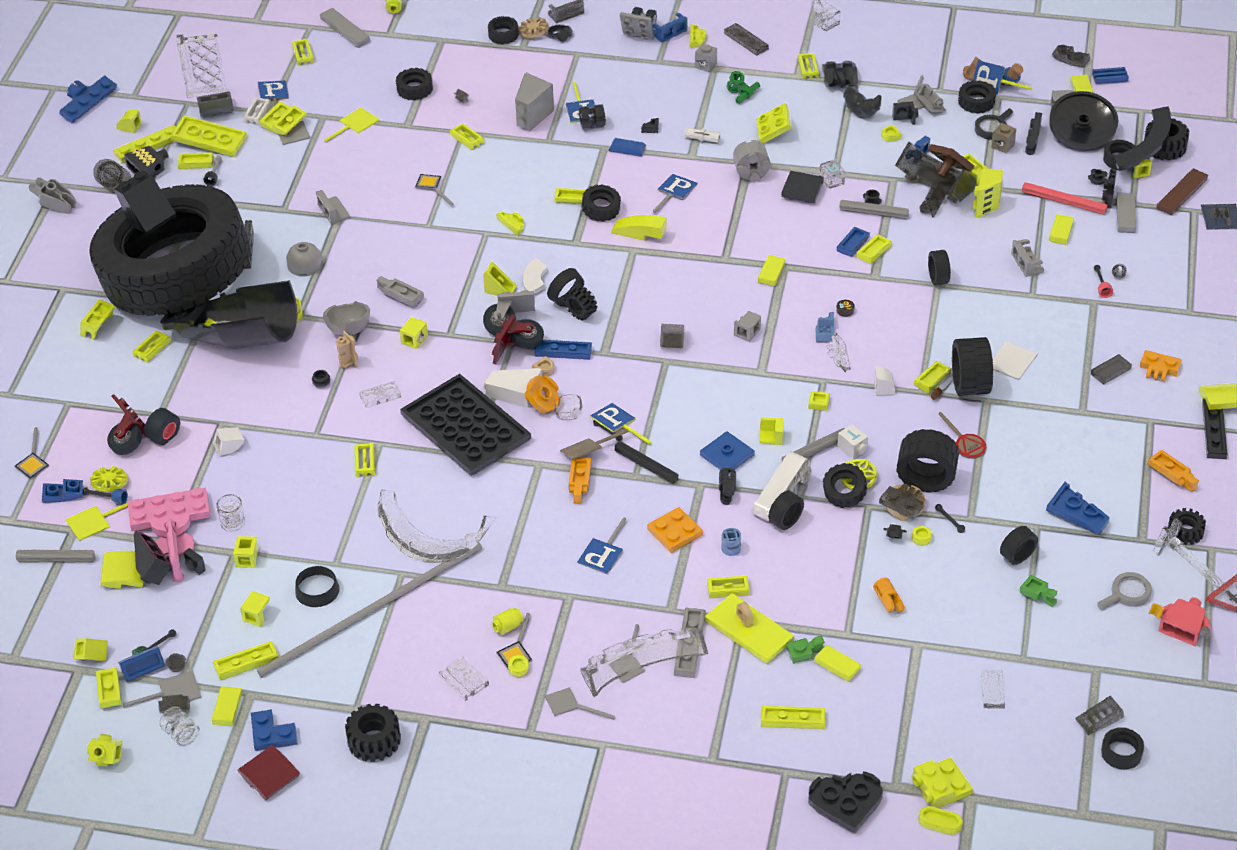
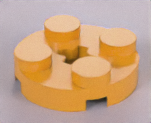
M538 375L529 380L524 396L541 414H545L559 406L561 396L558 397L557 391L559 388L552 378L546 375Z

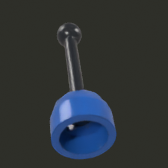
M83 488L82 493L83 495L93 494L111 497L114 503L120 505L125 504L128 498V492L125 489H115L112 493Z

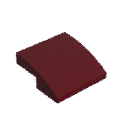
M273 745L237 770L250 787L253 786L265 801L300 775L296 767Z

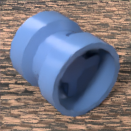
M736 528L725 529L721 534L722 552L728 556L739 554L741 551V532Z

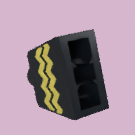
M146 146L126 153L124 157L127 168L134 175L137 172L145 171L154 178L164 171L163 160L169 158V155L165 149L157 152L151 146Z

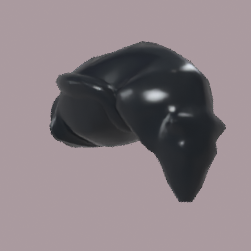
M849 87L844 91L843 97L845 98L846 106L856 116L869 118L873 117L880 110L882 100L880 94L874 99H866L863 94L853 87Z

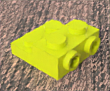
M951 757L937 763L932 759L913 767L912 781L916 787L920 788L924 800L930 803L932 807L940 808L973 794V788Z

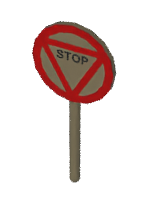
M942 412L938 413L959 436L956 445L959 448L960 455L975 459L985 453L986 443L983 438L976 434L962 435Z

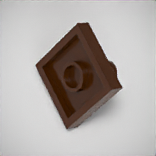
M930 144L928 148L932 154L943 161L936 174L944 179L947 178L952 167L970 172L974 168L972 163L952 148Z

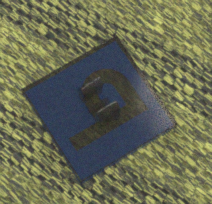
M1201 204L1200 207L1206 230L1237 229L1236 204Z

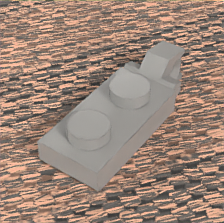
M380 276L376 280L377 288L384 294L411 307H414L424 298L423 291L396 278L389 280Z

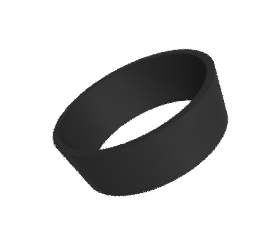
M568 268L553 279L548 287L547 297L557 305L565 306L564 304L566 303L563 302L564 297L558 298L561 290L574 279L576 280L570 289L576 285H582L584 288V279L575 268Z
M312 566L304 569L299 573L295 582V596L297 600L308 607H322L330 604L336 599L340 590L334 572L324 566ZM315 575L328 576L334 580L332 587L319 595L306 594L298 587L303 580Z

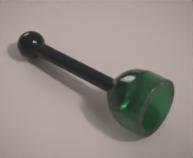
M170 629L167 635L148 648L146 646L136 647L132 650V655L158 646L170 637H175L176 630Z

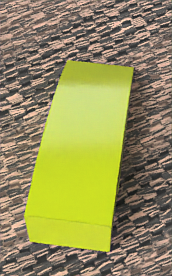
M656 215L624 217L617 219L611 233L645 241L647 236L661 239L667 229V217Z

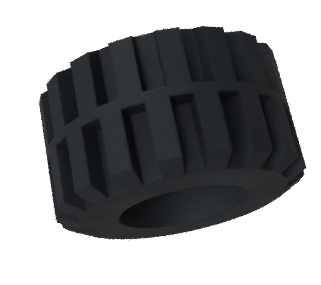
M1172 118L1169 136L1162 148L1153 155V158L1171 161V159L1176 160L1178 157H1182L1186 153L1189 139V128H1187V125L1182 124L1180 120L1177 121ZM1153 120L1146 126L1144 139L1152 129Z
M375 703L374 706L366 704V707L360 706L358 711L351 712V717H348L346 720L345 731L349 750L351 753H354L356 758L361 757L362 761L371 760V762H375L377 759L382 761L385 760L384 757H390L392 752L398 750V745L401 743L398 717L392 709L389 710L388 706L384 705L381 707L380 704ZM370 731H381L373 735L366 734Z

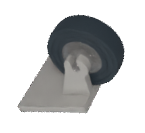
M523 290L517 293L504 292L497 294L498 304H493L486 309L483 315V324L490 334L496 336L498 332L501 333L504 321H508L511 315L515 316L514 321H516L515 313L535 311L534 291Z

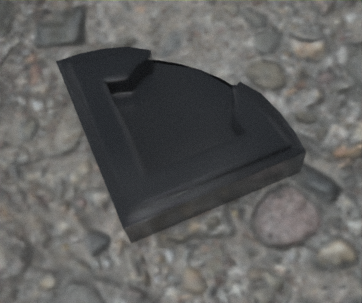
M652 118L651 121L646 124L644 123L641 127V133H658L659 118Z

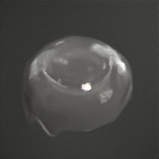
M576 394L561 396L558 405H554L556 417L566 422L576 420L583 413L581 397Z

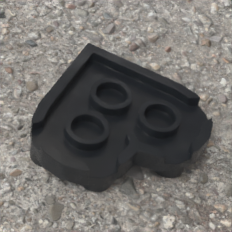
M863 771V774L856 773L851 775L849 773L843 778L832 775V777L821 779L820 776L812 781L809 787L808 803L820 814L855 834L880 804L883 797V788L880 784V779L866 771Z

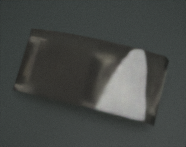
M1058 45L1053 51L1052 57L1068 65L1084 68L1090 60V53L1074 52V46Z

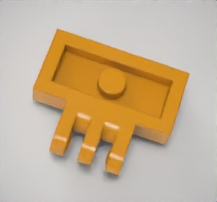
M1145 350L1140 362V368L1148 369L1146 377L1150 378L1151 373H1154L1153 379L1157 380L1158 376L1161 375V381L1165 382L1167 374L1177 377L1182 359Z

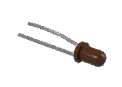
M952 368L941 381V383L938 385V387L934 388L933 393L930 395L932 400H936L938 396L943 393L942 391L945 390L953 381L952 378V380L943 390L939 388L945 380V378L951 372Z

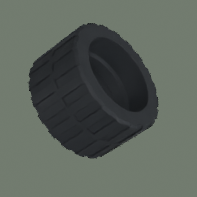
M988 338L955 339L952 344L951 360L956 394L958 396L990 394L993 386V358Z
M933 429L912 431V433L907 434L903 438L900 445L896 468L898 477L905 485H908L910 488L911 485L915 486L923 492L931 493L945 490L955 480L959 448L949 435ZM927 458L934 460L938 463H926L918 459Z

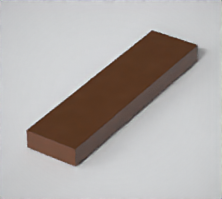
M1193 168L1157 204L1156 209L1172 216L1208 180V174Z

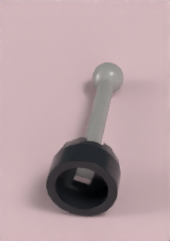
M221 156L215 158L216 162L213 170L208 171L204 175L203 182L208 186H214L217 183L218 176L215 172L219 162L222 161Z

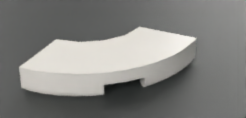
M537 258L527 265L523 273L524 289L534 291V295L545 289V284L541 279L548 272V267Z

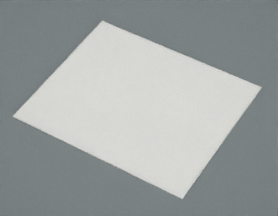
M1006 341L993 357V369L1019 379L1038 353Z

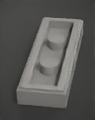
M1117 192V232L1136 233L1135 193Z

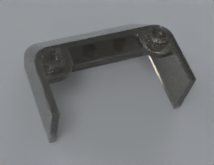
M909 141L895 164L899 170L906 174L904 176L906 179L912 182L917 180L948 196L947 199L955 204L957 201L962 202L975 190V186H978L976 185L977 179L965 169L959 171L952 167L946 179L938 176L936 173L943 162L923 153Z

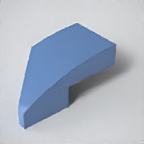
M830 312L826 318H818L815 328L816 341L834 342V312Z

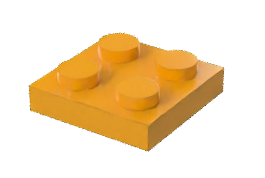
M680 507L647 524V530L670 553L703 535V530Z

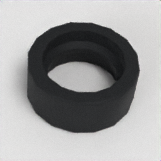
M499 16L489 21L488 36L492 42L509 44L518 38V23L514 18ZM499 29H510V30L504 31V32L496 31V30H499Z
M1117 139L1110 141L1104 148L1103 161L1108 167L1118 170L1112 153H1123L1136 146L1126 140Z
M946 250L929 252L928 270L933 285L948 284L950 282L951 269Z
M790 490L784 491L771 505L768 514L769 522L782 530L791 528L803 512L804 500Z
M1019 526L1005 537L1000 546V554L1012 565H1018L1028 559L1038 545V537L1027 526Z
M1117 727L1105 734L1102 741L1101 754L1107 764L1119 770H1128L1135 768L1141 762L1144 752V741L1137 732L1129 728ZM1115 742H1125L1134 747L1135 753L1120 755L1111 750L1110 745Z

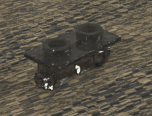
M940 182L936 187L929 189L925 200L919 207L922 214L931 213L932 218H934L946 197L945 190Z

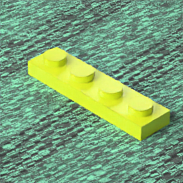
M168 126L126 145H122L113 150L114 155L123 164L126 162L124 157L126 153L146 146H151L156 150L175 142L171 140V134L176 126Z

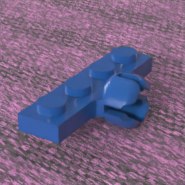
M105 75L91 86H86L79 80L74 81L67 89V96L72 101L60 109L59 115L70 123H74L117 89V84Z

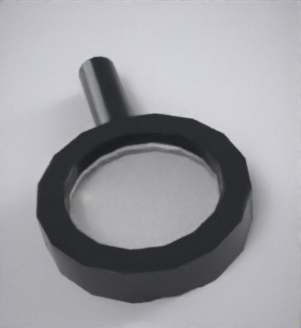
M1008 108L1000 116L988 114L977 118L974 129L976 135L986 140H992L993 131L1001 123L1007 124L1005 119L1013 114V110Z

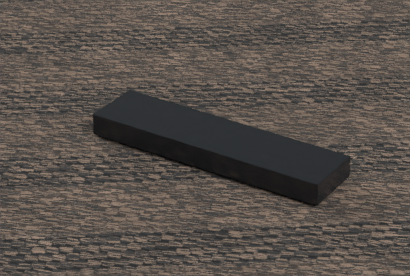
M1203 398L1202 411L1207 458L1227 459L1223 409L1209 410L1206 400Z

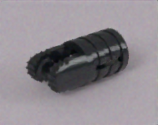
M723 468L719 471L720 501L724 505L731 503V498L736 491V471L732 468Z

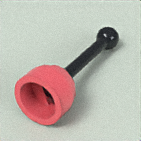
M1095 265L1094 271L1097 272L1101 282L1098 286V293L1100 297L1108 298L1113 294L1112 285L1104 282L1100 272V265Z

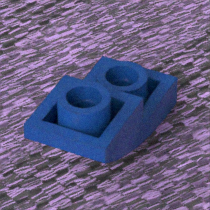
M63 479V484L43 483L42 503L65 502L81 498L83 480Z

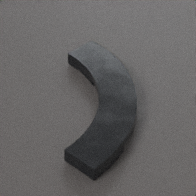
M1169 106L1152 109V129L1139 145L1126 152L1114 155L1118 171L1139 165L1141 161L1150 159L1162 148L1171 128Z

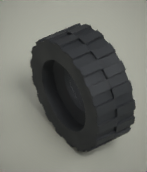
M422 68L403 70L396 76L398 95L403 99L414 101L428 97L431 91H433L431 74ZM412 82L422 83V84L417 85V86H409V85H407V84L412 83Z
M972 80L962 84L959 88L958 104L965 111L979 114L989 112L994 108L996 91L991 84L981 80ZM971 95H980V96H983V97H985V98H982V99H974V98H971V97H969V96H971Z
M601 184L590 186L583 193L582 211L590 219L602 222L609 221L619 214L621 196H619V192L616 189ZM603 199L610 202V205L605 207L593 204V200Z
M851 463L837 464L831 467L824 475L822 484L824 494L828 502L832 503L833 506L840 508L856 506L867 494L866 478L864 472L858 466H854ZM842 478H850L854 481L855 486L851 492L840 493L835 488L836 482Z

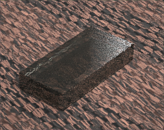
M1118 354L1091 369L1090 374L1104 385L1129 371L1132 364Z

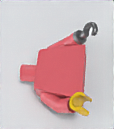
M1192 597L1189 602L1177 599L1174 604L1171 603L1164 607L1153 603L1148 614H1153L1157 619L1161 618L1159 632L1195 647L1200 634L1203 637L1211 636L1210 622L1205 617L1206 610L1200 607L1201 601L1198 598Z

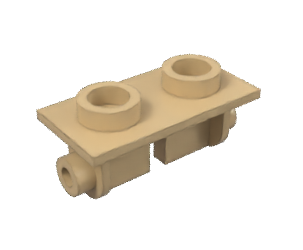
M343 330V337H339L336 341L339 365L346 369L349 365L353 364L357 368L356 341L352 335L349 336Z

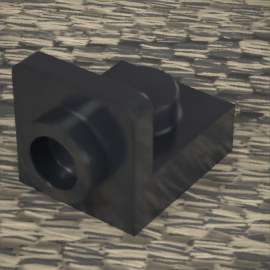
M913 101L893 103V121L910 119L912 125L916 123V118H918L919 114L918 108H915Z

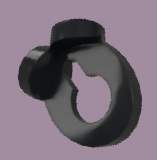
M559 24L549 27L547 34L549 37H557L559 41L564 42L573 35V30L569 25Z

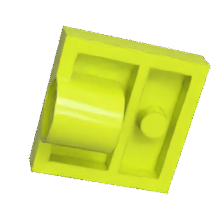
M786 103L756 118L761 143H765L792 129L789 107Z

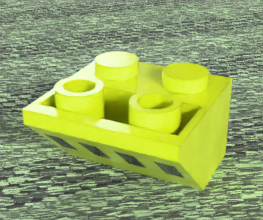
M982 168L981 175L977 176L976 185L979 186H975L974 196L976 199L973 202V210H976L975 217L979 218L999 208L1003 170Z

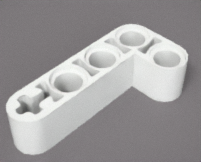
M792 451L788 452L756 500L752 513L769 522V510L775 499L784 491H793L798 482L805 484L809 480L812 472L809 460Z

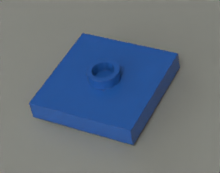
M728 431L700 450V456L720 470L723 468L735 470L755 455V450Z

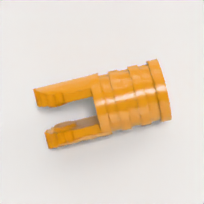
M885 577L877 580L873 588L888 613L893 612L894 609L896 612L905 611V606L890 579Z

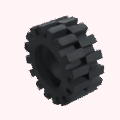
M582 285L574 286L563 296V302L566 303L564 305L569 308L568 312H572V316H576L578 320H586L596 312L598 307L596 305L597 301L594 300V295L591 296V291H587V288H583Z
M1182 508V511L1177 509L1176 513L1173 511L1169 518L1168 535L1172 536L1171 539L1173 541L1177 539L1178 544L1182 541L1184 542L1183 545H1187L1188 542H1190V545H1194V542L1199 543L1200 539L1202 540L1206 520L1202 514L1199 515L1197 510L1194 513L1191 508L1189 511H1186V508ZM1185 524V525H1189V526H1191V527H1193V528L1187 529V528H1183V527L1180 526V525Z

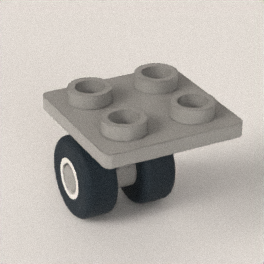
M634 7L631 14L620 12L619 16L623 34L643 39L654 38L653 24L657 21L656 10L648 9L646 13H643L641 7Z

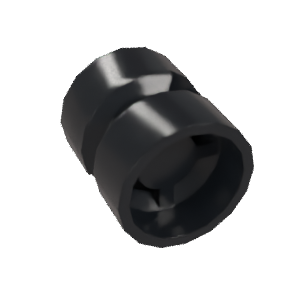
M603 104L593 105L592 108L589 106L579 107V119L582 129L591 128L592 125L596 127L606 125ZM591 113H592V120H590V118H589V114H591Z

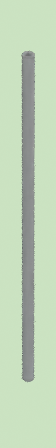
M477 542L257 669L258 675L260 677L264 676L481 550L482 545Z

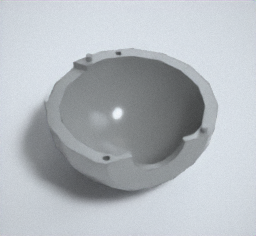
M357 301L350 304L333 305L323 313V319L327 327L333 333L343 336V330L349 336L361 332L367 326L370 318V308L368 305Z

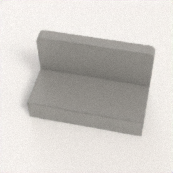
M323 190L316 191L317 204L331 225L350 218V214L337 196L328 198Z

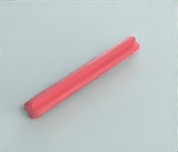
M1024 182L1022 186V192L1100 214H1105L1107 210V204L1028 182Z

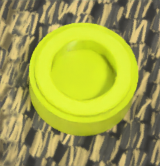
M918 526L913 529L912 541L915 544L924 546L931 542L932 531L928 527Z
M521 655L511 657L508 662L509 673L515 677L526 675L529 670L527 658Z

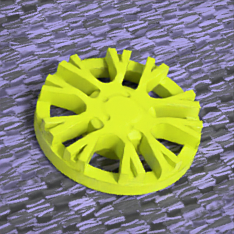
M105 466L103 468L100 467L99 471L96 469L93 471V475L90 476L91 486L102 492L121 489L127 484V473L121 467L118 469L117 466L105 469Z

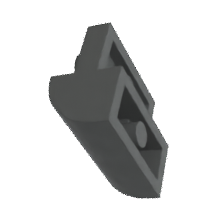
M229 91L196 97L200 117L234 111Z

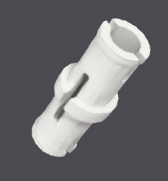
M686 128L685 138L698 139L700 142L719 143L721 134L719 132L706 131L704 128L701 130Z

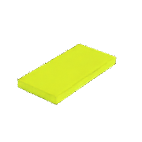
M185 115L171 134L172 141L235 157L247 137L246 131Z
M733 593L730 594L705 616V621L768 664L787 647L786 643L794 641V635L751 605L749 607L753 615V625L746 628L736 614L737 604L745 601Z

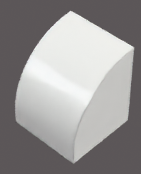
M875 366L874 385L876 396L895 395L892 373L887 368Z
M238 427L216 429L213 445L219 456H224L238 450L245 439Z

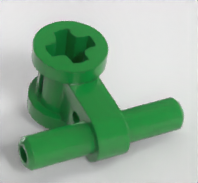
M733 71L730 74V80L727 82L726 87L732 93H740L735 98V101L740 104L743 100L750 98L754 94V91L760 87V83L755 82L753 85L748 86L744 82V74L739 71Z

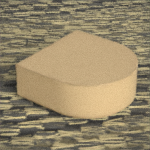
M546 356L532 365V368L541 369L542 376H550L555 371L554 362Z
M746 602L737 604L736 614L746 628L752 626L753 615L749 605Z

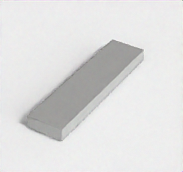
M334 8L320 13L321 20L357 48L370 42L369 35Z
M685 607L674 676L695 678L706 609Z

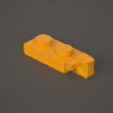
M1160 450L1148 459L1147 464L1177 485H1184L1191 492L1198 488L1199 480L1191 473V469L1165 451Z
M591 458L571 460L569 493H573L574 503H582V493L587 494L589 489Z

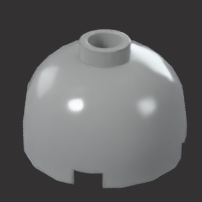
M299 242L294 244L286 255L288 270L296 276H300V274H306V276L313 275L322 267L320 250L312 243Z

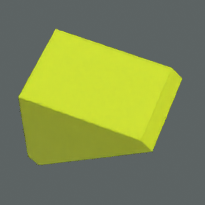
M493 261L489 263L483 273L485 293L496 296L504 292L513 293L517 285Z

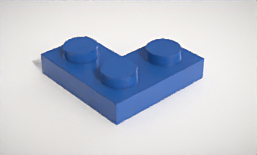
M272 709L251 712L255 751L265 750L271 745L275 748L298 745L295 723L274 726Z

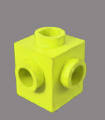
M99 734L98 737L92 738L87 746L88 761H95V765L108 766V764L120 762L123 740L112 739V735Z

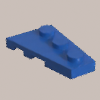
M1067 482L1062 484L1046 507L1047 512L1099 535L1108 525L1110 519L1108 515L1093 503L1085 501L1082 494L1078 491L1075 493L1070 489V485Z

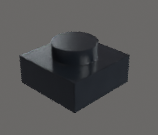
M190 548L183 552L185 566L190 571H195L199 575L206 571L202 556Z

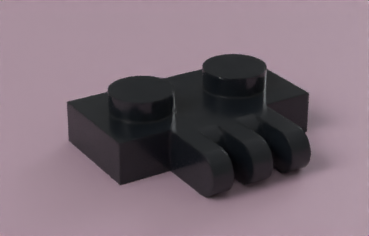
M1110 169L1108 179L1104 180L1103 189L1106 190H1103L1102 201H1105L1109 209L1112 208L1116 169Z

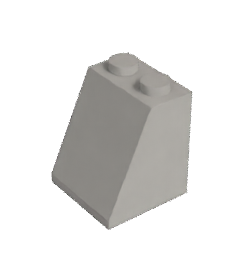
M527 72L524 73L515 97L517 126L531 131L554 111L552 83Z

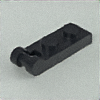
M1036 112L1034 119L1031 118L1030 129L1026 138L1027 146L1025 147L1027 155H1034L1042 121V113Z

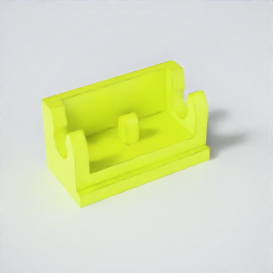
M99 299L80 322V335L85 337L88 331L91 333V339L93 340L97 336L98 329L106 319L113 316L115 305Z

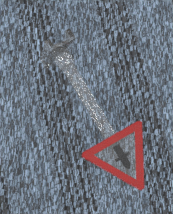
M1177 518L1173 520L1170 529L1166 526L1163 527L1153 552L1159 556L1171 548L1179 553L1217 588L1206 597L1205 601L1237 612V574L1227 582H1223L1186 549L1176 537L1182 525Z

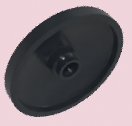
M1075 91L1063 95L1053 104L1049 115V126L1055 138L1065 146L1082 151L1095 150L1105 146L1115 136L1118 127V114L1114 106L1101 95L1088 91Z

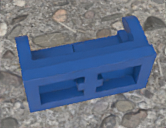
M677 13L675 15L678 19L663 26H659L656 23L653 24V28L656 29H653L654 37L662 43L688 31L686 16L684 17L681 13Z

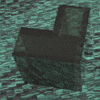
M661 324L660 347L684 348L686 325Z

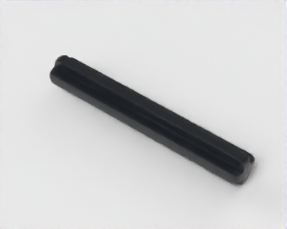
M618 441L614 445L616 452L670 483L675 484L678 481V473L622 441Z

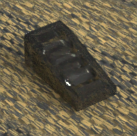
M1110 695L1077 716L1075 720L1090 735L1122 719L1124 712ZM1103 712L1106 717L1102 718L1099 713ZM1092 716H1096L1099 721L1096 723ZM1088 719L1092 726L1089 727L1084 720Z

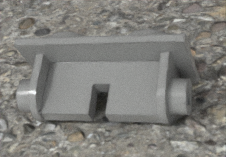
M922 84L920 92L914 94L931 113L946 111L943 107V99L936 93H933V89L928 84Z

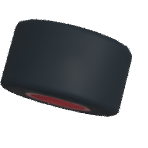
M166 408L156 409L145 423V435L157 444L165 445L177 435L181 424L180 418Z

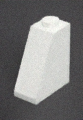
M541 369L492 371L489 377H486L483 385L486 390V396L528 407L530 402L524 396L525 391H527V384L535 376H542Z

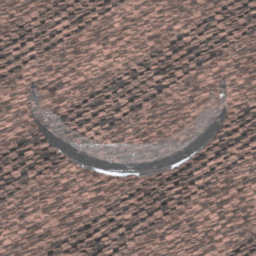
M382 489L377 505L378 517L381 518L386 536L390 542H393L408 557L427 563L448 562L465 555L480 542L496 519L494 516L483 515L478 532L469 533L462 539L441 540L425 535L407 520L398 504L395 491Z
M687 627L682 631L667 629L661 630V632L654 635L644 634L608 647L602 650L603 654L592 656L588 659L589 664L586 667H581L580 671L593 697H596L605 686L627 673L670 659L706 655L708 650L701 630L695 627Z

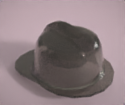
M111 159L98 161L93 169L95 180L114 194H116L114 188L118 187L121 182L132 178L124 167Z

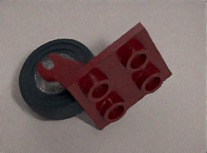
M511 315L508 321H504L501 333L498 332L495 336L494 343L496 345L492 351L494 356L493 364H497L508 345H516L523 349L537 348L544 338L543 327L531 319L514 321L515 316Z
M113 394L111 397L125 414L121 422L115 425L109 432L107 443L116 454L126 455L137 449L141 443L142 434L147 437L144 432L145 423L140 418L136 419L138 415L131 407L127 409L129 405L122 397L118 399Z

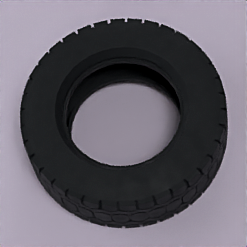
M185 184L184 187L183 185L172 186V188H162L163 194L177 216L148 235L129 224L122 207L107 217L106 221L102 222L92 237L89 254L92 266L109 301L118 309L135 315H166L169 312L172 314L180 312L182 309L192 308L194 304L196 306L206 302V299L210 300L217 296V292L221 293L228 288V285L230 286L241 275L243 269L248 264L251 245L238 207L226 192L212 186L200 184ZM186 240H194L189 245L173 253L146 259L154 252L168 245Z

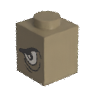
M1001 123L993 131L991 148L1007 154L1015 145L1016 128Z

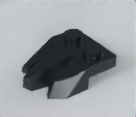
M849 60L843 61V63L828 61L826 64H822L826 86L832 87L837 85L843 88L846 85L854 86L858 84L855 62L852 63Z

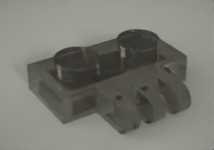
M906 483L899 490L889 486L879 498V503L914 520L924 508V502L918 500L922 495V491L917 490L915 492L916 488L912 486L908 489L909 485Z

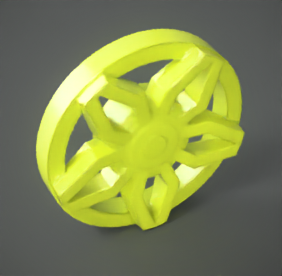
M854 459L846 462V464L851 463L854 466L858 464L859 469L864 472L866 480H871L867 483V489L874 485L877 479V470L869 460ZM841 479L842 484L846 488L854 489V486L849 484V482H854L852 479Z

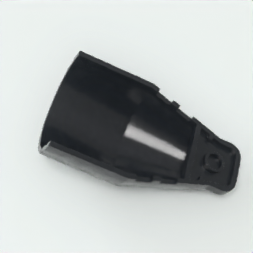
M290 280L237 288L236 293L226 295L224 292L219 294V298L206 299V302L197 306L194 304L192 308L182 309L180 312L172 314L169 312L160 320L163 330L175 329L184 338L239 349L287 342L293 337L298 313L293 287ZM208 318L217 323L210 326L205 325Z

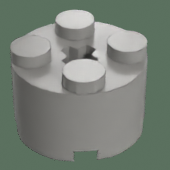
M751 140L752 142L748 143L744 141L733 151L734 164L741 178L757 182L771 168L770 159L763 143L757 140Z

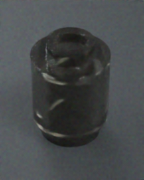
M183 694L162 696V701H158L159 713H163L164 717L185 715V713L190 712L189 696H183Z

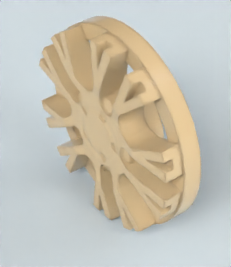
M536 17L534 20L526 19L527 22L523 21L521 26H519V34L524 38H537L549 30L548 22L544 18L541 19V17Z

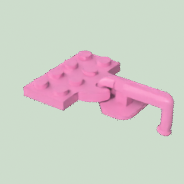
M206 487L128 501L131 532L151 528L153 533L161 536L155 542L163 554L169 552L165 557H169L170 564L172 565V579L174 582L183 581L184 574L181 571L179 555H184L183 552L188 548L194 549L193 537L184 532L189 528L191 521L210 518Z

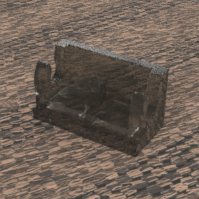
M575 0L555 7L553 4L548 5L551 9L548 11V15L555 23L584 14V0Z

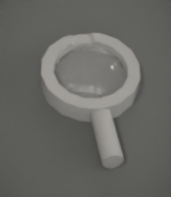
M1135 572L1119 574L1113 581L1112 595L1097 602V606L1099 609H1103L1117 601L1129 607L1144 605L1151 596V583L1143 575Z

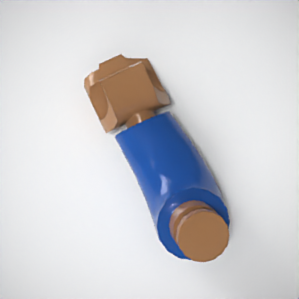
M976 56L971 65L963 68V76L970 81L973 80L978 60L982 61ZM1014 63L1012 67L1005 68L1002 79L1018 83L1021 79L1020 74L1023 72V67L1018 63Z

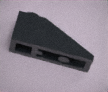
M135 531L136 570L141 576L140 579L147 584L154 583L160 585L172 565L151 536Z

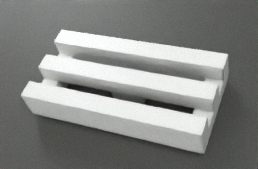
M254 98L243 117V122L247 123L250 121V124L256 122L259 125V121L265 116L271 101Z

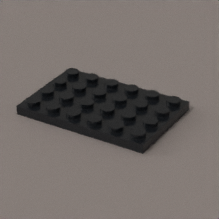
M460 373L400 409V413L405 419L471 476L531 439V433Z

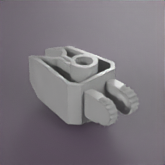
M38 177L35 180L36 185L30 184L28 187L30 192L39 197V204L59 213H70L71 207H76V199L71 191L56 179L46 181Z

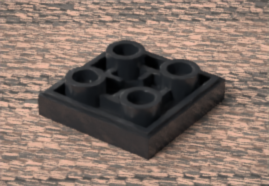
M790 171L782 189L781 197L805 201L806 203H815L823 185L824 177Z

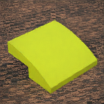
M279 101L259 121V125L274 133L287 135L307 113L295 105L290 107Z
M1237 383L1199 386L1198 389L1202 400L1203 398L1206 400L1209 410L1237 408Z
M111 551L103 554L100 586L120 589L123 584L142 588L144 582L140 579L141 576L136 570L135 551Z

